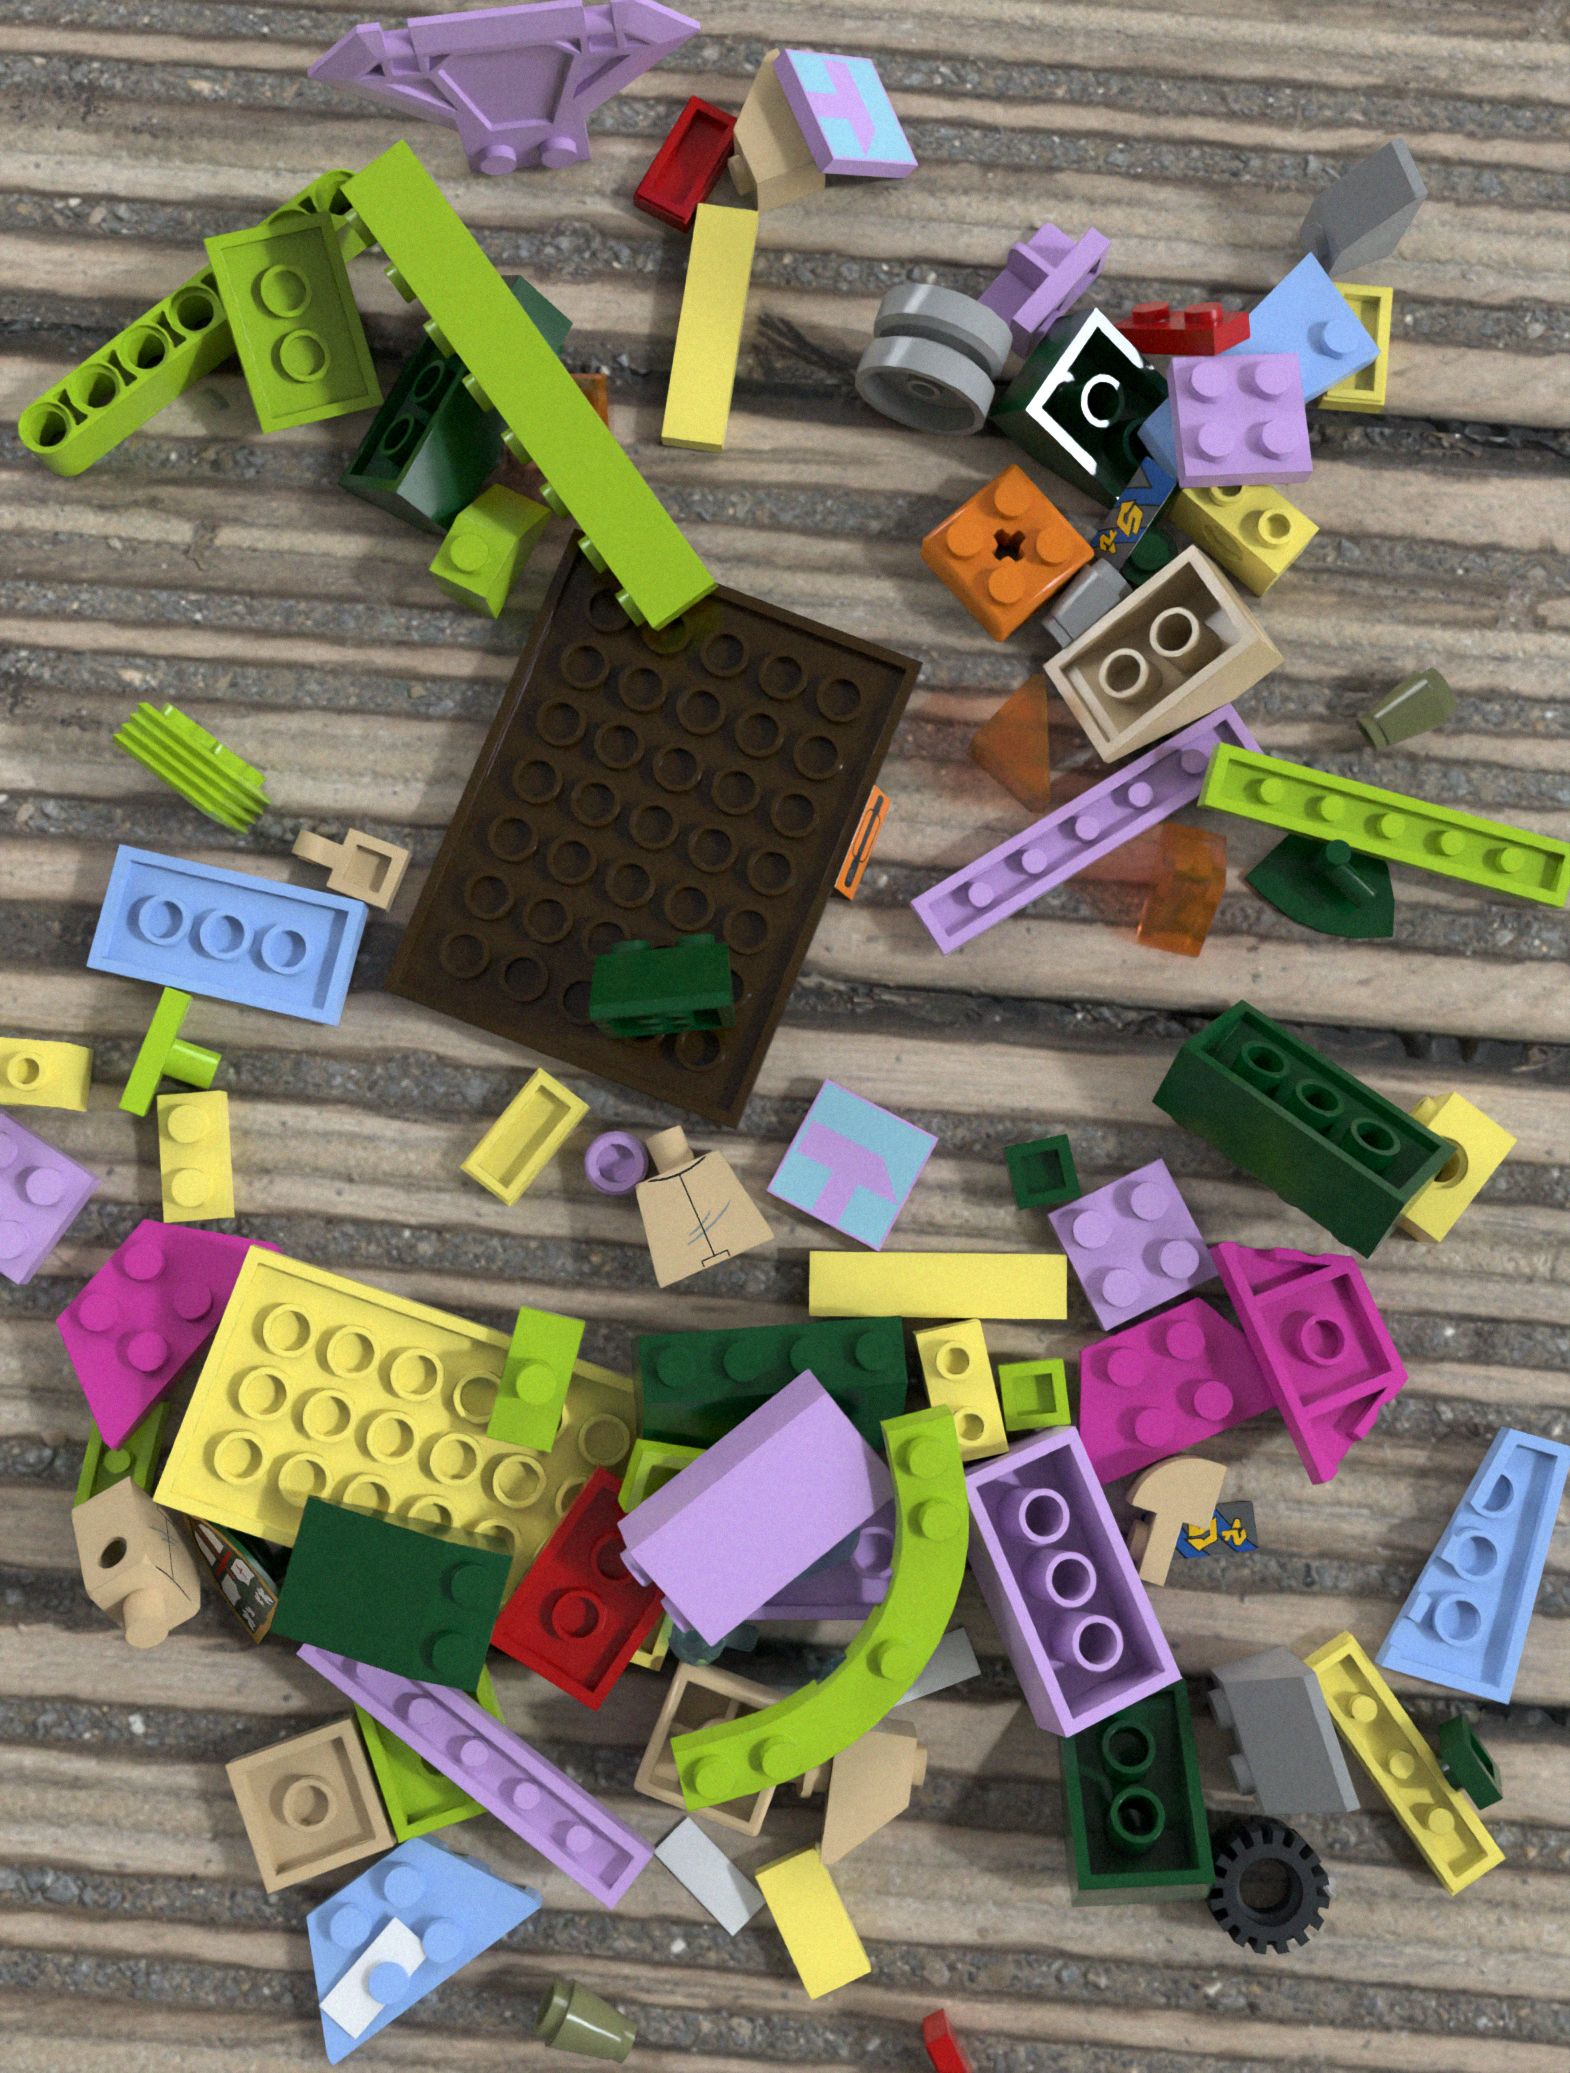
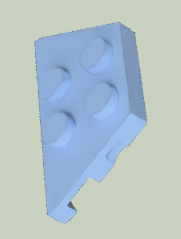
M426 1833L398 1843L313 1907L306 1918L319 2005L394 1917L398 1918L422 1941L423 1950L427 1956L410 1977H408L406 1970L395 1962H383L374 1968L368 1981L369 1992L377 2002L385 2006L356 2040L320 2008L327 2058L332 2065H335L538 1910L543 1902V1897L540 1893L528 1885L525 1890L489 1872L492 1866L469 1854H456L449 1849L446 1842Z

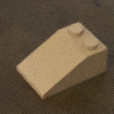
M1192 544L1050 659L1043 667L1103 761L1109 764L1235 700L1283 663L1285 659L1220 567Z

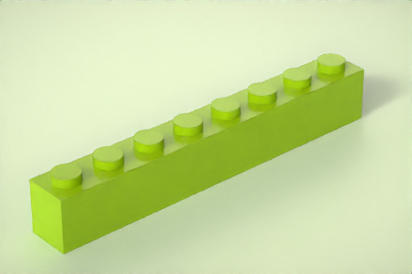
M402 138L339 187L353 206L344 216L357 235L369 249L379 242L393 262L384 269V272L408 304L418 297L432 317L423 325L431 339L446 358L457 352L471 373L462 379L468 391L485 413L495 406L509 425V428L501 433V436L510 450L524 467L534 460L548 480L539 488L547 502L561 520H564L570 514L573 515L586 534L577 541L582 551L600 574L610 567L624 589L615 594V596L632 621L639 626L647 620L653 629L659 631L719 587L405 140Z

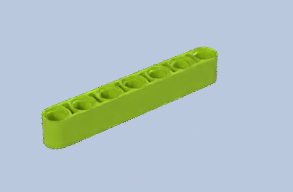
M340 168L332 169L322 174L256 227L329 210L346 265L367 248L344 215H336L341 208L352 205L339 187L354 177L356 173ZM210 263L33 401L21 413L18 422V434L23 444L50 471L64 477L75 476L85 471L236 351ZM213 317L207 327L193 331L194 325L199 320ZM157 355H164L163 360L157 366L151 369H144L146 363L151 358ZM115 393L113 400L108 405L96 408L98 401L104 395ZM66 431L65 437L60 443L48 447L49 441L54 434Z

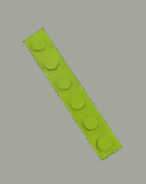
M1220 742L1213 745L1197 803L1199 808L1324 844H1328L1336 839L1344 840L1349 844L1352 852L1550 909H1559L1565 906L1570 888V843Z

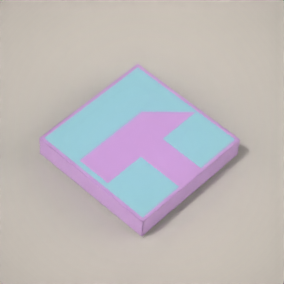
M784 49L772 63L820 173L906 178L918 166L871 59Z
M826 1078L766 1191L879 1252L939 1138Z

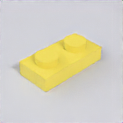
M217 1090L157 1096L164 1223L235 1218L227 1092Z

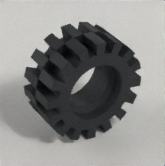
M1250 1815L1251 1824L1244 1825L1237 1818L1228 1822L1232 1829V1832L1224 1836L1218 1830L1211 1837L1216 1845L1212 1852L1216 1884L1205 1899V1902L1224 1933L1227 1931L1232 1940L1244 1948L1247 1942L1255 1953L1266 1955L1267 1945H1272L1278 1955L1290 1952L1286 1941L1294 1938L1301 1947L1310 1941L1304 1932L1310 1924L1319 1931L1324 1922L1318 1913L1319 1907L1329 1909L1330 1897L1323 1889V1886L1329 1885L1327 1873L1319 1864L1321 1860L1304 1838L1294 1828L1290 1830L1283 1821L1272 1818V1822L1267 1823L1261 1815ZM1259 1860H1272L1281 1864L1285 1868L1288 1877V1886L1283 1898L1277 1904L1267 1908H1257L1247 1904L1242 1899L1239 1889L1240 1879L1244 1870L1250 1864Z

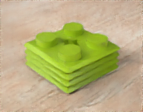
M147 702L137 703L138 713H129L130 723L121 724L122 733L112 734L114 744L203 814L238 835H248L247 826L256 825L255 816L264 815L263 806L271 805L270 796L260 789L267 778L169 702H166L160 711Z

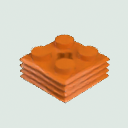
M1011 464L923 538L920 556L994 640L1002 642L1064 590L1084 564L1090 565L1094 556V550L1017 465ZM1002 544L1005 547L1010 545L1018 550L1017 562L1009 556L1001 561L996 559L994 556L997 546Z

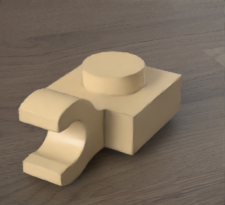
M351 828L343 845L301 829L291 852L302 861L331 870L332 873L326 885L331 891L365 902L388 913L412 857L408 850Z

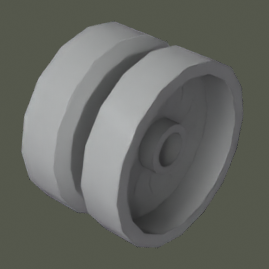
M912 283L893 287L884 294L873 328L875 340L866 345L855 375L856 389L862 398L880 413L901 424L928 433L963 436L972 435L983 429L995 392L992 382L1001 377L1012 345L1013 335L1006 322L982 303L965 294L940 286Z

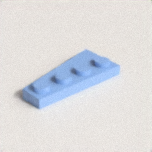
M1310 252L1249 314L1250 338L1216 356L1298 353L1304 404L1372 364L1381 351L1312 252ZM1168 397L1142 424L1137 435L1157 464L1178 482L1170 400Z
M1501 1426L1373 1661L1381 1667L1509 1705L1570 1465V1446Z

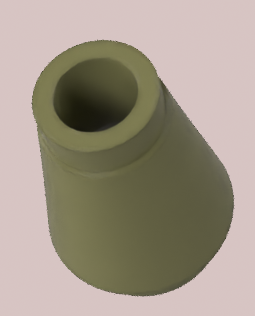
M1430 668L1421 674L1418 671H1413L1367 711L1366 715L1357 719L1356 724L1365 742L1374 752H1377L1385 746H1391L1446 725L1448 723L1447 716L1458 710V704L1450 686L1435 668Z
M573 1978L568 1983L558 1979L552 1980L542 1997L533 2023V2033L545 2038V2047L606 2060L611 2059L620 2064L627 2058L637 2032L636 2022L626 2018L624 2014Z

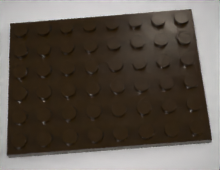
M574 528L381 989L737 1131L834 890L873 786L876 785L906 710L923 662L717 583L719 587L659 631L653 629L647 620L637 626L615 596L624 587L610 567L601 574L596 570L577 543L586 535L585 532ZM694 934L714 935L715 944L727 942L730 955L736 1027L609 1040L590 1020L589 1000L596 955L612 954V944L624 941L645 940L650 942V950L675 948L676 938Z

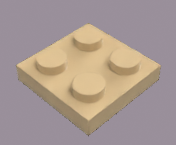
M356 1713L231 1759L225 1765L267 1894L391 1848L398 1840Z

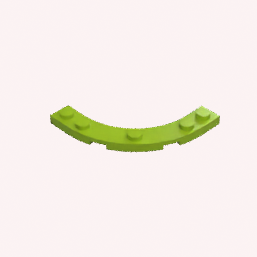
M946 1404L880 1421L896 1506V1533L890 1563L893 1573L882 1604L876 1603L862 1629L844 1651L847 1658L820 1684L814 1679L786 1699L759 1712L670 1738L687 1812L759 1792L787 1782L821 1765L849 1747L875 1726L904 1696L923 1671L939 1644L954 1610L964 1576L969 1541V1505L965 1474L953 1413Z

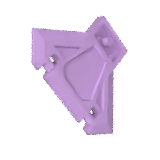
M558 0L407 19L408 28L384 31L379 22L355 25L307 69L310 79L459 132L471 174L484 172L497 176L508 174L514 171L515 168L545 165L550 168H564L576 161L591 159L585 117L701 29L700 22L652 0H610L611 4L583 7L582 0Z

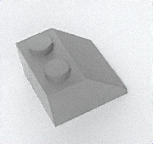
M1284 1645L1209 1668L1216 1689L1207 1692L1208 1703L1219 1730L1222 1732L1229 1729L1237 1754L1230 1755L1227 1759L1232 1777L1242 1797L1250 1794L1265 1814L1347 1813L1360 1809L1315 1671Z

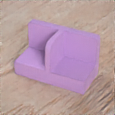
M1045 223L1026 245L1022 242H1016L1009 250L1006 268L977 300L989 307L1006 322L1013 335L1011 350L1025 360L1040 343L1055 319L1063 316L1102 272L1111 241L1096 229L1091 227L1076 244L1052 223Z

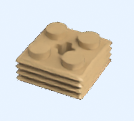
M682 1656L634 1782L635 1790L687 1811L670 1738L759 1712L786 1699L790 1695L694 1657ZM776 1785L750 1795L695 1810L691 1813L754 1837L760 1831Z

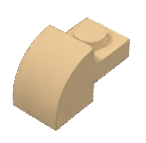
M1178 1454L1164 1457L1147 1465L1135 1476L1126 1490L1123 1499L1133 1506L1147 1510L1144 1521L1138 1519L1133 1521L1125 1545L1140 1579L1164 1587L1183 1522L1209 1530L1227 1466L1196 1455Z

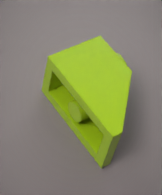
M498 483L494 484L458 514L432 562L429 572L440 592L497 620L552 516L551 509Z

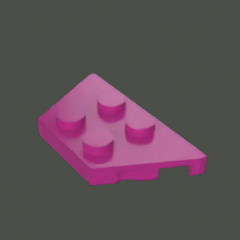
M144 1219L55 1320L106 1445L119 1452L214 1340L250 1245L255 1244L286 1255L282 1249L270 1242Z
M1225 1241L1210 1248L1209 1252L1312 1485L1330 1481L1339 1471L1336 1466L1355 1441L1362 1440L1377 1421V1414L1382 1405L1392 1401L1409 1379L1353 1256L1329 1253L1313 1256L1306 1255L1301 1250L1275 1247L1271 1250L1239 1247L1238 1242Z
M1191 1297L1078 1349L1080 1393L1077 1405L1076 1429L1100 1486H1104L1277 1406L1247 1336L1199 1297Z

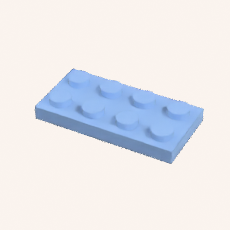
M119 844L86 966L115 975L338 1027L369 905L354 899Z

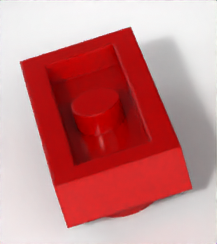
M1163 301L1143 303L1131 309L1132 316L1113 325L1141 354L1216 356L1250 338L1249 312L1223 311L1222 303L1219 302L1194 304L1186 307L1184 311H1170L1169 303Z

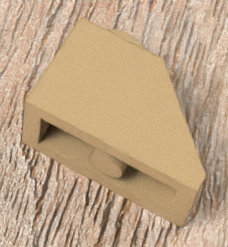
M778 48L765 54L733 129L735 156L728 158L729 171L739 195L742 196L749 193L759 214L825 188V173H820L774 70L772 63L780 55Z
M882 1718L853 1744L832 1757L831 1775L828 1790L825 1794L819 1838L820 1864L834 1865L909 1807L911 1785L923 1786L927 1763V1745L917 1743L918 1738L914 1722Z

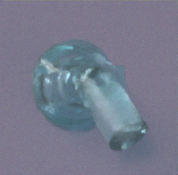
M669 1616L667 1637L673 1653L682 1662L699 1666L709 1664L717 1659L725 1646L751 1652L756 1645L758 1629L756 1626L741 1622L711 1647L694 1627L685 1634Z

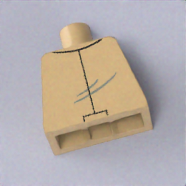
M681 1125L665 1130L645 1140L660 1175L635 1185L660 1288L775 1238L772 1229L719 1149L695 1159Z
M130 1476L71 1510L85 1590L90 1599L125 1631L126 1641L131 1646L141 1649L157 1646L166 1639L169 1630L195 1616L200 1609L201 1557L193 1540L157 1503L152 1501V1498ZM121 1540H125L127 1546Z

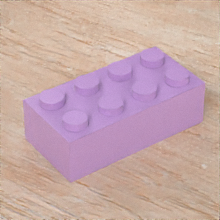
M1050 1426L1008 1444L1009 1452L979 1458L963 1465L969 1505L967 1558L1037 1726L1068 1738L1182 1679L1076 1427Z

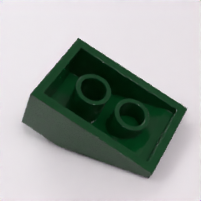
M1095 307L1055 319L997 403L989 418L1032 459L1111 511L1144 459L1148 456L1155 461L1137 433L1142 424L1169 397L1168 383ZM1179 481L1149 526L1156 527L1181 490Z
M694 934L676 938L675 948L650 950V942L645 940L624 941L612 944V954L596 955L589 1000L590 1020L609 1040L736 1027L730 955L727 942L715 944L714 935Z
M308 1494L271 1622L270 1632L408 1679L476 1692L514 1556L505 1539Z
M1182 1677V1679L1068 1738L1057 1735L1063 1833L1072 1907L1205 1901L1216 1884L1185 1677Z

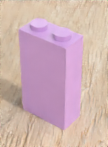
M807 1369L617 1523L627 1546L620 1553V1557L642 1586L646 1587L654 1581L666 1594L661 1600V1604L682 1632L686 1634L694 1627L712 1647L894 1497L891 1473L812 1372Z

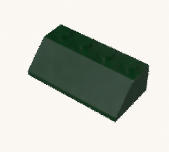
M500 275L556 356L560 358L564 349L562 342L573 323L521 275ZM425 330L337 484L351 494L422 531L447 535L458 514L474 502L473 499L486 476L491 474L502 461L504 456L503 446L506 442L502 438L501 433L507 430L509 425L495 406L486 413L483 411L462 382V379L471 372L460 356L455 352L449 358H446Z
M1243 999L1182 1045L1152 1100V1103L1168 1113L1178 1125L1194 1132L1220 1151L1230 1163L1246 1170L1275 1191L1282 1201L1301 1210L1331 1232L1338 1242L1353 1248L1366 1259L1395 1231L1457 1151V1148Z
M901 1316L644 1335L630 1339L637 1439L708 1450L807 1369L812 1372L874 1451H886L880 1421L903 1415L908 1381Z

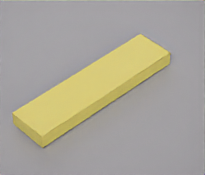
M698 203L661 433L662 445L723 453L759 225V211Z
M810 1251L809 1316L1067 1319V1255Z
M1345 1630L1302 1660L1316 1672L1334 1728L1444 1889L1451 1896L1457 1894L1506 1859L1461 1792L1457 1793L1449 1785L1439 1768L1435 1754L1351 1633Z

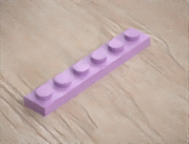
M1231 703L1225 704L910 901L909 906L941 956L944 958L1199 798L1213 745L1222 742L1264 754Z
M305 1643L296 1653L610 1910L613 1909L653 1856L655 1847L461 1689L408 1679Z

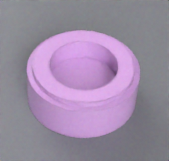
M614 1131L599 1136L591 1143L585 1155L584 1166L589 1181L596 1189L609 1195L620 1196L634 1192L636 1190L635 1185L646 1180L650 1161L646 1148L637 1138L625 1132Z

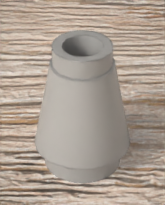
M1100 558L1092 566L1084 564L1048 611L1047 616L1039 622V625L1047 636L1063 650L1132 594L1133 591L1121 574L1108 561Z

